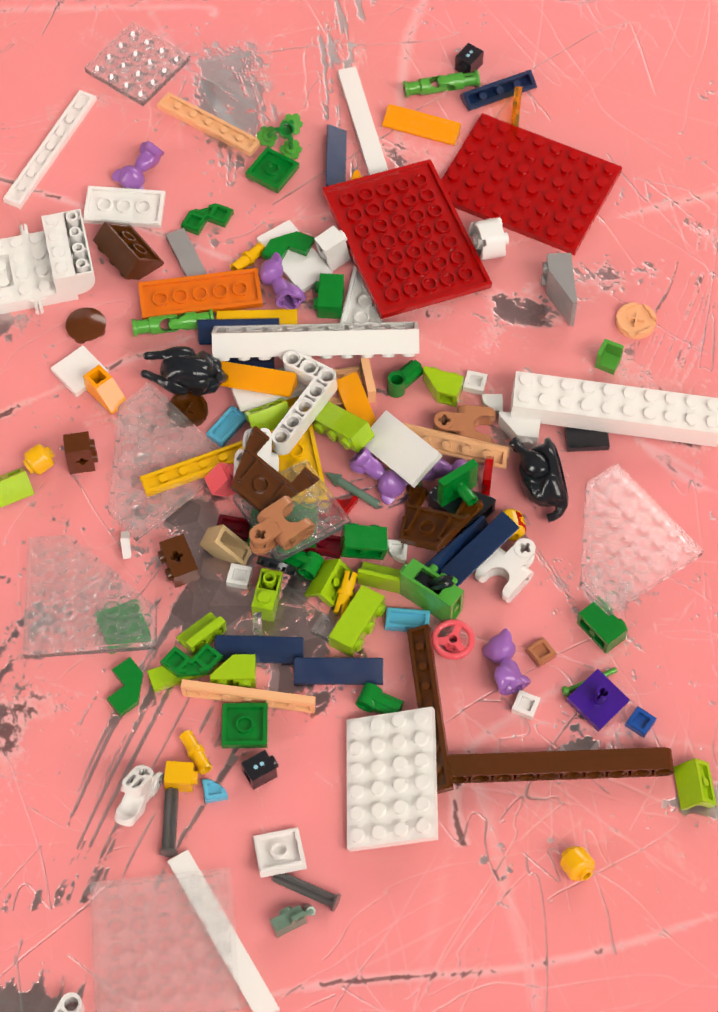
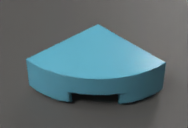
M202 779L205 803L228 800L227 792L220 784L211 779Z

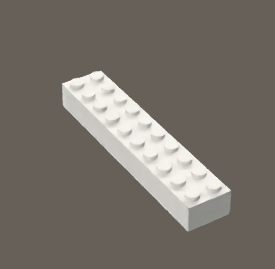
M418 321L214 326L212 331V356L220 361H229L230 358L247 361L250 360V357H259V360H270L271 357H279V359L283 360V355L286 352L294 350L310 358L312 356H320L322 359L333 358V355H341V358H353V355L372 358L374 354H382V357H394V354L413 357L419 353Z
M520 371L515 373L510 408L511 418L541 420V424L712 447L718 446V398Z

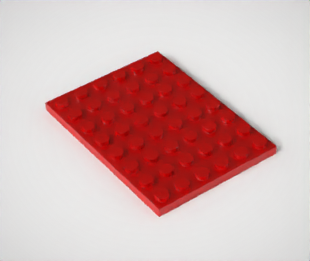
M482 113L441 181L456 209L484 220L500 217L502 227L575 256L621 174L622 166Z
M431 159L322 188V194L339 231L342 230L348 239L346 241L347 248L380 319L492 287L493 283Z

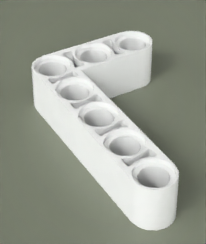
M294 350L288 351L283 355L284 371L296 373L297 381L307 385V388L272 432L273 450L278 455H286L291 452L338 388L335 370Z

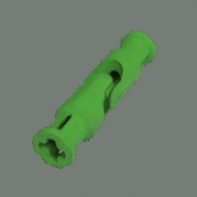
M474 70L471 73L463 74L458 72L445 76L420 78L418 81L413 82L403 81L404 95L406 98H409L410 95H429L461 90L474 85L480 87V76L478 70ZM433 82H437L436 87L432 86L431 84Z
M209 309V312L196 313V311L185 312L179 316L168 314L152 316L144 320L132 319L134 337L145 333L153 335L176 332L179 329H198V320L214 319L213 309ZM169 318L168 325L170 329L162 328L160 322Z

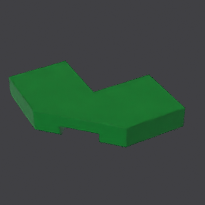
M217 203L208 205L204 209L191 210L182 222L181 229L184 228L185 231L199 236L207 222L225 228L232 218L234 211Z
M296 231L270 239L262 252V258L266 260L271 259L273 254L277 252L283 260L288 250L307 256L315 242L314 237Z
M206 643L193 658H190L174 646L160 663L179 678L209 675L224 658L222 654Z
M130 657L112 669L113 674L122 683L123 687L107 698L108 703L120 717L139 705L140 691L144 675Z

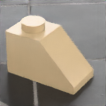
M224 524L208 527L199 544L215 558L244 566L252 552L250 546Z

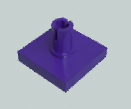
M597 669L566 701L599 732L630 699Z

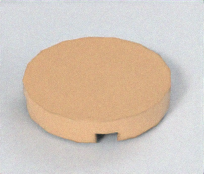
M631 302L619 309L616 316V326L618 331L628 338H646L653 333L656 327V315L648 305Z

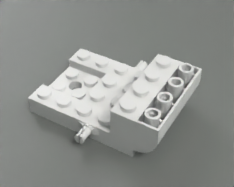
M81 209L41 216L44 231L29 233L28 225L24 224L25 230H23V225L21 224L19 226L21 235L0 239V314L35 308V313L38 315L40 308V312L43 314V306L78 300L79 294L87 292L94 286L95 275Z

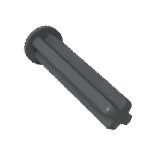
M172 787L165 791L162 849L159 850V854L164 857L178 855L176 850L179 791Z
M287 873L273 875L272 878L275 883L331 907L333 912L336 910L341 899L340 893L335 895Z

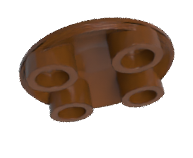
M94 308L75 310L66 320V331L78 344L92 341L103 336L106 332V319L100 311Z

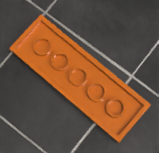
M258 268L138 282L143 320L152 316L168 314L179 316L185 312H209V309H213V313H216L217 311L263 307Z

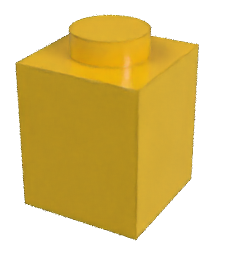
M166 761L164 775L165 790L172 787L178 789L179 792L193 793L194 785H198L199 771H195L194 762Z

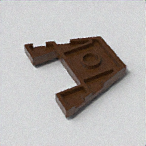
M254 426L250 432L230 488L257 511L261 512L284 496L295 497L316 484L319 478L304 467L293 482H289L257 455L270 437L257 426Z
M409 485V495L405 502L406 512L402 519L399 539L402 544L439 552L484 507L482 500H477L475 504L468 506L463 500L456 514L421 507L428 495L427 489L418 486L413 488Z

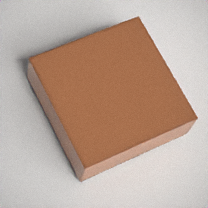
M544 637L528 646L525 650L538 668L554 659L557 655Z

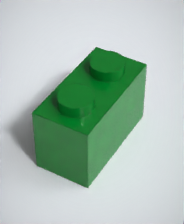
M320 273L319 281L315 282V293H318V298H314V310H317L318 318L341 319L344 274Z
M357 523L344 524L341 532V557L384 560L388 551L387 527H380L379 525L365 526Z
M599 599L578 613L577 624L605 654L626 639L628 629L625 622L620 618L618 619L612 613L611 608Z

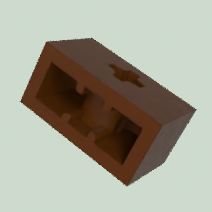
M89 432L63 435L64 450L70 474L95 471L98 455L95 441L90 439Z
M184 534L159 542L160 551L157 553L161 564H166L167 569H165L167 579L168 581H173L175 588L200 579L198 567Z

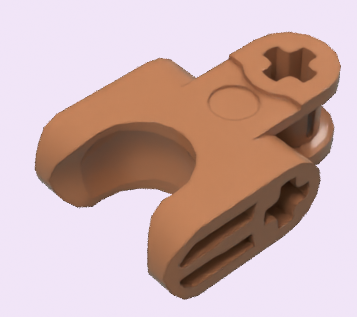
M461 405L457 408V413L438 412L434 417L433 429L494 443L490 435L482 434L475 428L480 425H492L496 420L497 413L491 407Z
M284 496L262 510L257 516L259 524L254 526L249 532L250 550L254 554L264 555L280 545L283 550L287 551L310 537L314 533L316 525L309 518H304L299 522L287 521L285 517L293 511L294 501L289 496Z

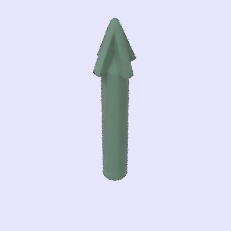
M325 473L335 487L337 485L374 508L379 506V500L341 478L342 475Z

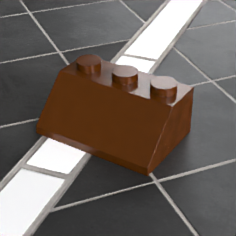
M104 222L93 239L94 243L98 246V250L109 258V262L116 266L120 271V275L127 280H140L164 264L163 260L131 225Z

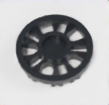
M258 556L256 564L271 568V570L281 571L291 576H294L297 568L263 556Z

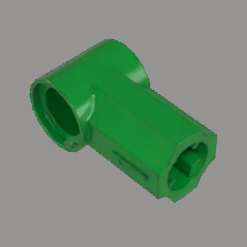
M410 360L400 370L393 371L388 375L387 393L389 396L399 398L405 394V389L423 375L421 363L417 360Z
M281 548L277 561L297 568L298 573L302 577L314 580L324 559L313 551L305 553L296 548H291L287 551Z
M367 682L355 704L366 712L371 713L375 711L380 714L401 711L404 701L383 693L380 687Z

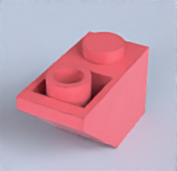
M219 462L204 477L212 495L228 497L236 493L230 488L233 481V464Z

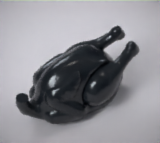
M176 346L162 351L145 352L143 355L146 360H164H162L160 367L161 375L142 370L141 376L176 395H185L189 391H192V394L195 396L215 393L219 385L228 380V375L222 369L221 361L205 351L195 354V351L190 347Z
M514 437L509 442V446L521 456L519 476L525 496L538 506H555V511L547 514L548 522L557 520L567 509L569 496L561 460L555 444L551 439L546 438L543 444L528 450L519 438Z

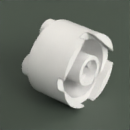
M500 217L475 221L470 224L469 236H473L472 243L481 261L506 256V244H509V236L507 232L503 231Z

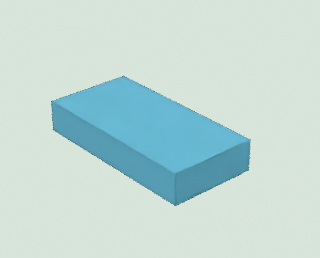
M231 406L206 433V437L220 447H224L247 422L245 414L236 407Z
M391 607L386 609L385 630L407 632V629L425 624L429 625L430 623L429 610Z

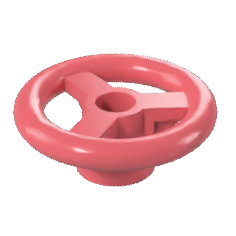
M449 619L442 621L434 628L431 634L433 649L445 659L458 660L464 658L472 651L475 645L473 630L468 624L460 620ZM455 626L453 632L448 634L447 637H438L439 632L445 627ZM461 629L468 635L469 640L466 648L462 645L459 637ZM439 645H444V649L446 651H444Z

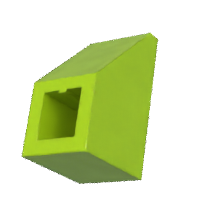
M424 366L423 382L435 401L457 407L463 390L464 376L454 372L442 371L435 367Z
M261 568L251 605L252 618L274 622L280 599L283 572Z
M233 654L210 675V682L256 688L255 654Z

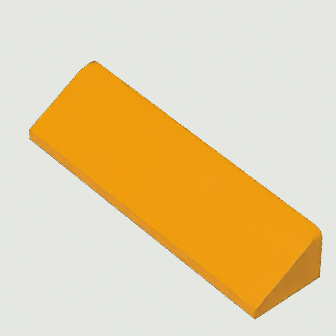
M392 104L388 105L382 127L455 146L461 132L460 122Z
M221 361L222 369L228 375V380L219 386L291 398L298 385L297 374L294 372Z
M354 372L338 379L337 391L344 409L367 421L370 427H372L376 422V418L358 373Z

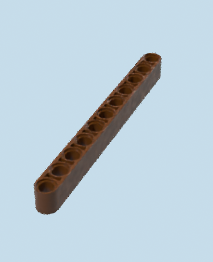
M667 747L449 755L453 784L659 777L674 773L672 750Z

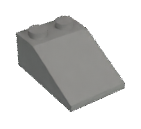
M571 253L547 254L546 262L542 263L541 285L545 286L546 295L569 326H574L577 296Z

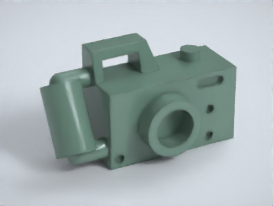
M306 904L303 909L300 905L294 908L288 906L282 909L278 916L270 919V924L276 937L278 938L306 924V916H313L316 913V909L310 904Z

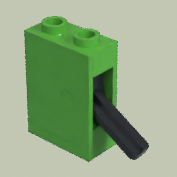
M414 558L409 564L405 563L399 572L400 594L422 609L429 610L431 615L441 621L456 619L462 611L464 590L456 586L457 578L451 575L447 576L444 573L437 574L438 567L435 564L427 567Z

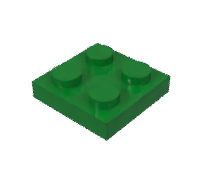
M266 147L245 172L246 178L278 194L299 169V163Z
M222 703V749L267 748L268 703Z

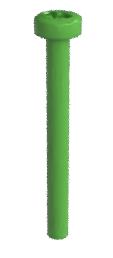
M614 667L603 672V674L608 677L617 673V669ZM584 681L568 688L567 686L562 687L563 695L565 697L570 696V693L575 691Z

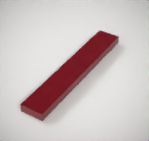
M223 514L219 515L216 526L224 524L239 538L248 542L251 520ZM316 532V548L293 547L305 553L313 551L321 556L341 559L340 536Z

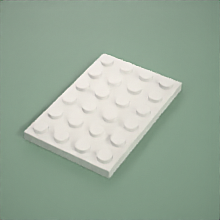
M431 706L346 720L347 849L353 852L438 840L435 709Z

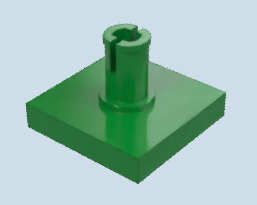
M474 459L438 480L437 502L441 507H444L458 497H461L468 506H472L477 502L478 497L471 490L477 486L479 464Z

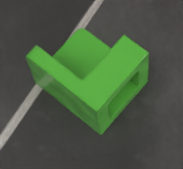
M604 339L597 353L595 368L614 375L622 359L624 346Z

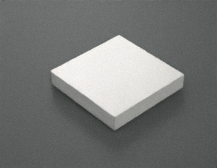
M83 345L51 367V372L76 397L86 391L83 379L86 373L97 365H100L107 372L108 370Z
M298 827L253 836L261 878L307 869Z

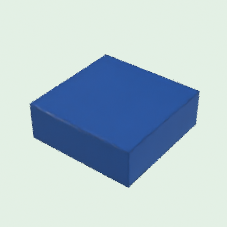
M637 706L625 723V726L644 738L657 718Z

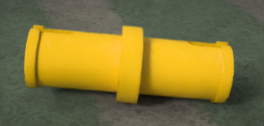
M258 242L250 250L244 251L240 258L230 264L231 271L243 270L248 266H252L255 260L262 255L265 246Z
M350 571L344 572L341 587L337 590L338 598L333 613L339 615L340 608L342 607L340 613L342 616L351 598L354 597L353 589L358 574L352 572L350 580Z
M192 730L184 731L179 736V739L188 751V758L193 760L199 774L203 775L210 772L213 766L204 753V747L199 745Z

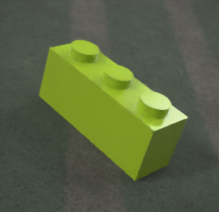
M329 401L313 421V428L318 434H324L332 442L337 441L345 449H351L357 453L375 436L367 421Z
M361 585L330 633L329 646L350 657H353L356 651L359 652L364 645L365 636L372 633L376 624L374 622L378 617L381 618L386 610L385 596Z

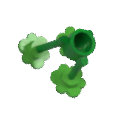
M287 114L285 116L286 119H283L280 126L276 128L262 126L261 131L256 134L262 146L273 147L278 139L276 134L278 133L281 138L288 139L280 147V152L294 160L299 157L302 148L299 146V141L293 140L292 137L293 134L297 135L303 126L299 114Z

